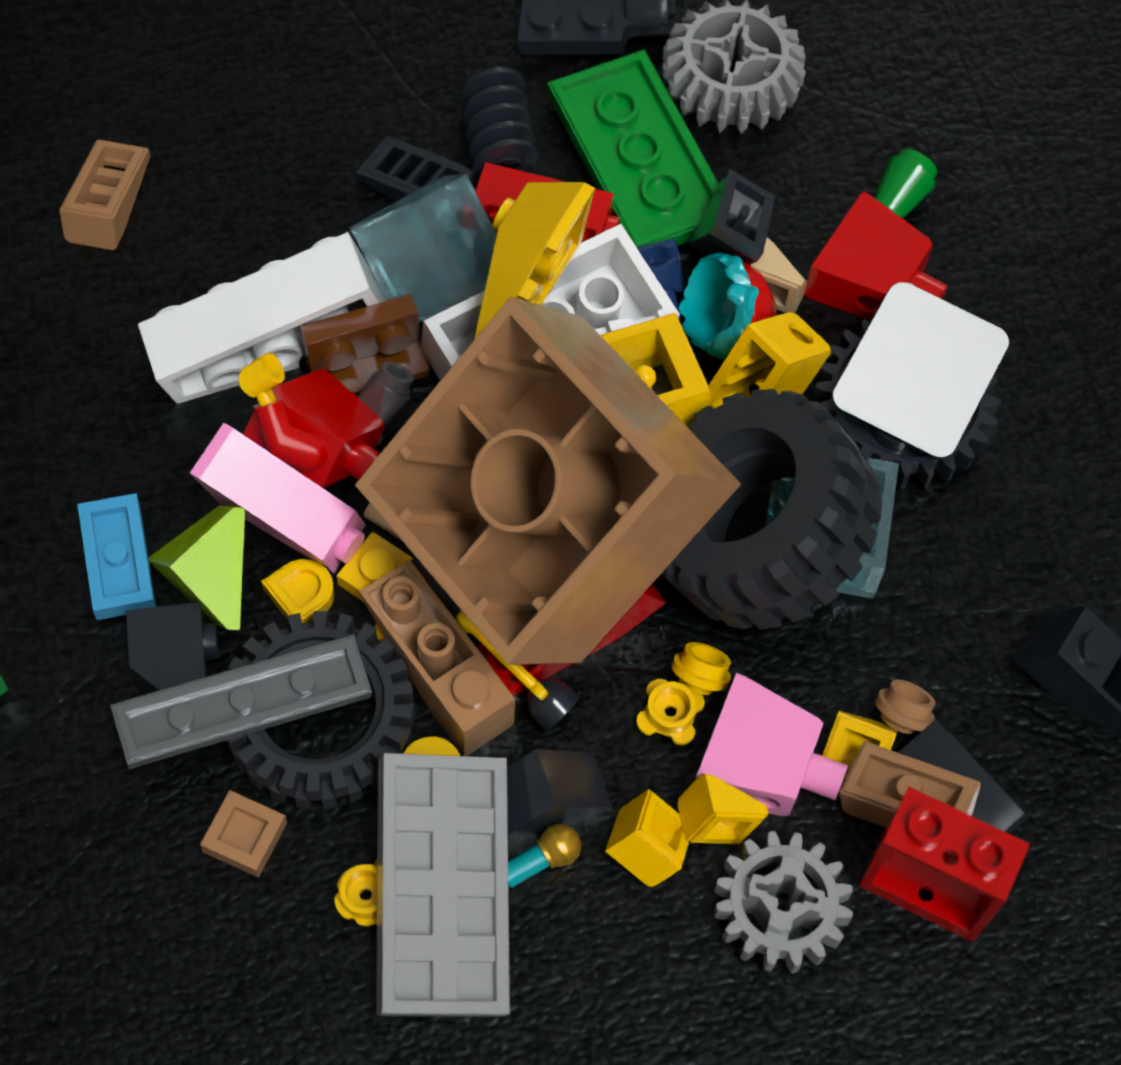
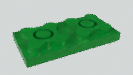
M645 50L548 82L547 95L593 183L598 190L614 193L612 216L620 217L619 224H622L635 246L640 247L669 239L676 240L677 245L687 243L719 184Z

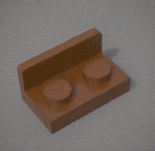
M411 294L300 326L305 360L309 372L312 373L324 368L357 397L372 374L379 371L383 362H394L405 367L412 373L413 380L429 375V364L420 343L418 311Z

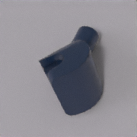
M669 239L637 247L671 302L678 309L679 306L675 293L683 292L685 289L677 241Z

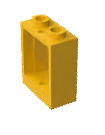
M676 313L600 335L633 370L641 365H647L652 368L663 364L673 391L657 396L687 427L697 420L694 416L695 413L706 406L713 408L710 389Z

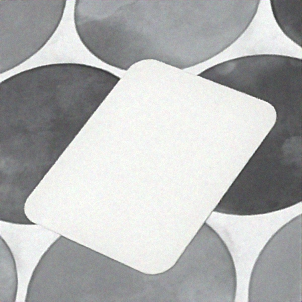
M897 283L887 293L833 392L834 402L840 409L933 456H948L955 450L1008 348V336L1001 328L912 284Z

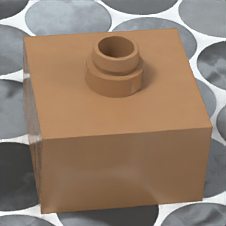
M513 297L508 298L355 484L508 665L581 663L741 485L582 316Z

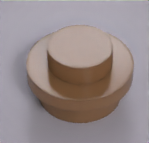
M898 679L893 680L889 688L880 690L875 699L876 706L882 712V720L899 732L911 734L914 730L923 731L934 721L932 713L936 704L934 698L927 691L911 682Z

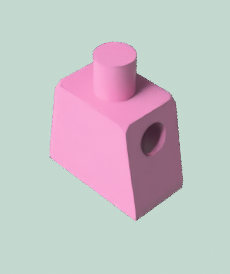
M736 673L696 779L703 773L711 774L767 805L769 814L789 816L800 787L835 800L848 765L813 753L823 726V722L818 717L751 679Z

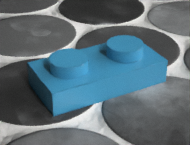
M137 493L78 504L91 601L96 619L101 620L126 615V610L156 607L142 513Z

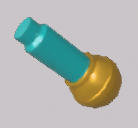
M562 823L548 826L541 834L540 839L536 841L537 844L508 861V887H515L549 866L551 868L555 866L562 867L574 863L581 850V840L575 829Z

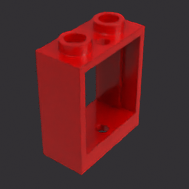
M909 786L880 838L859 887L974 942L1006 902L1030 844ZM919 890H929L932 894V900L923 901L919 897Z

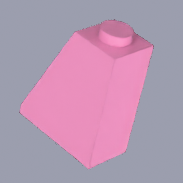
M226 423L222 424L190 472L219 504L245 508V520L307 558L322 564L333 574L341 562L345 564L349 562L364 541L365 535L362 530L366 524L353 508Z

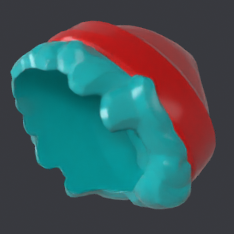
M723 253L711 254L699 260L688 279L689 284L684 290V297L677 309L679 314L685 318L682 328L691 343L702 349L709 356L721 361H725L747 325L777 316L773 293L761 272L756 267L744 262L739 256Z

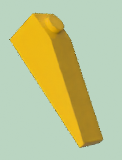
M585 182L527 183L516 201L509 197L504 201L492 225V228L497 230L498 233L475 338L509 297L539 305L544 304L582 243L595 190L594 187Z

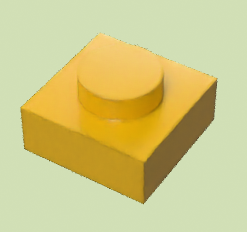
M372 532L349 562L337 574L338 585L363 601L359 595L360 590L413 558Z

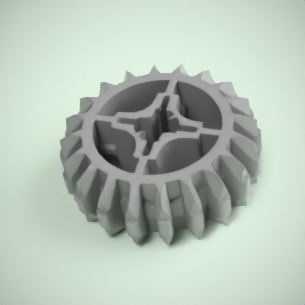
M723 0L720 8H715L705 1L699 13L687 10L682 23L674 24V28L670 32V38L664 46L662 58L665 61L662 69L664 83L668 85V93L673 101H680L679 107L681 108L682 115L697 112L696 119L698 120L699 127L711 120L716 122L720 133L727 124L736 125L741 135L750 122L762 130L765 124L768 123L769 117L780 121L786 107H792L793 103L797 100L799 87L803 85L805 70H803L805 61L804 47L798 45L797 30L786 29L785 15L770 18L768 5L757 11L751 9L748 0H745L740 6H732L728 0ZM733 59H737L735 71L730 72Z

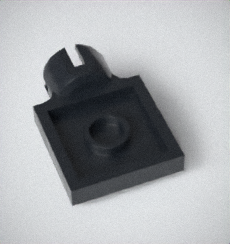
M523 0L517 40L520 55L624 54L626 42L634 36L664 37L670 35L674 22L663 21L674 18L675 0Z

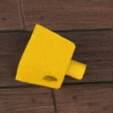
M792 312L747 325L708 386L711 392L713 409L723 405L722 398L737 393H743L746 398L751 397L749 386L757 384L760 387L759 390L775 389L779 395L781 391L803 394L831 354L830 346L797 314Z

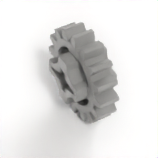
M769 832L763 849H760L751 839L745 841L741 850L745 861L730 855L723 869L731 878H718L714 890L719 896L727 898V900L717 903L714 910L715 918L722 920L730 919L731 921L724 931L722 937L724 941L731 942L741 938L745 945L740 958L747 961L756 952L763 954L764 970L769 972L773 969L778 958L786 960L787 967L791 973L798 972L802 963V955L805 954L815 965L820 964L826 955L822 943L829 947L837 948L844 935L836 926H847L853 914V911L847 907L839 905L848 900L853 892L852 885L836 884L835 882L843 868L842 863L838 861L825 865L821 861L825 846L822 843L817 844L810 852L802 849V834L799 833L793 835L789 845H781L776 832ZM778 864V869L766 876L753 874L762 867ZM803 872L814 880L820 890L812 887ZM777 892L789 895L788 905L791 907L788 912L777 909ZM745 913L754 915L763 929V933L753 926ZM814 925L818 926L805 937L788 940L789 933L799 927L812 929Z

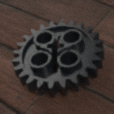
M866 319L863 320L858 336L845 330L839 346L830 345L831 354L817 373L815 380L819 383L815 385L812 400L820 403L831 413L869 459V465L876 468L879 484L886 478L888 472L896 473L899 487L905 488L909 476L916 474L919 482L926 488L930 485L934 471L946 482L951 480L956 465L967 471L974 460V454L982 455L989 442L988 437L992 436L998 423L994 416L1001 404V399L992 396L998 384L997 378H991L955 450L948 456L936 457L887 434V432L840 409L835 404L833 399L834 389L871 323Z

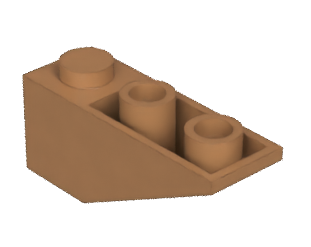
M410 559L359 591L360 597L385 638L387 637L395 646L397 658H403L408 668V676L428 709L463 756H468L514 725L515 698Z

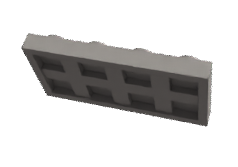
M383 753L378 758L377 1016L503 1017L509 1015L507 758Z

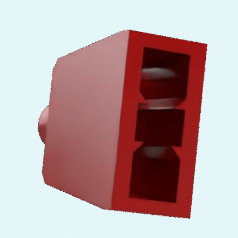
M862 191L812 264L804 295L812 300L872 321L890 288L897 283L912 284L942 300L947 292L948 285L924 273L933 247L931 240L874 197Z

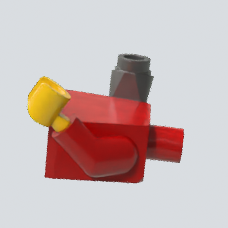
M266 353L242 368L239 374L238 382L241 389L248 396L256 397L258 401L257 405L253 407L254 412L243 435L320 487L325 488L350 475L359 480L381 454L374 448L383 440L382 432L385 429L384 426L411 399L409 395L410 385L414 377L408 369L397 363L383 362L379 371L372 374L357 397L324 368L282 383L285 379V373L281 362L273 353Z

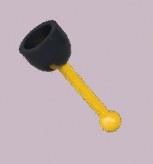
M462 610L456 615L455 620L464 632L471 633L529 689L526 700L528 712L533 720L546 732L580 699V696L560 679L545 678L537 681L521 664L508 665Z

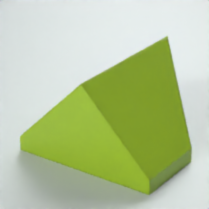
M219 505L150 556L149 563L190 602H200L203 614L210 621L216 622L217 626L227 630H240L245 508Z

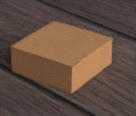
M229 790L200 844L203 853L259 877L287 824L286 816Z

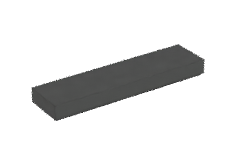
M350 635L112 704L111 710L128 769L364 700L371 697L372 690L355 637Z

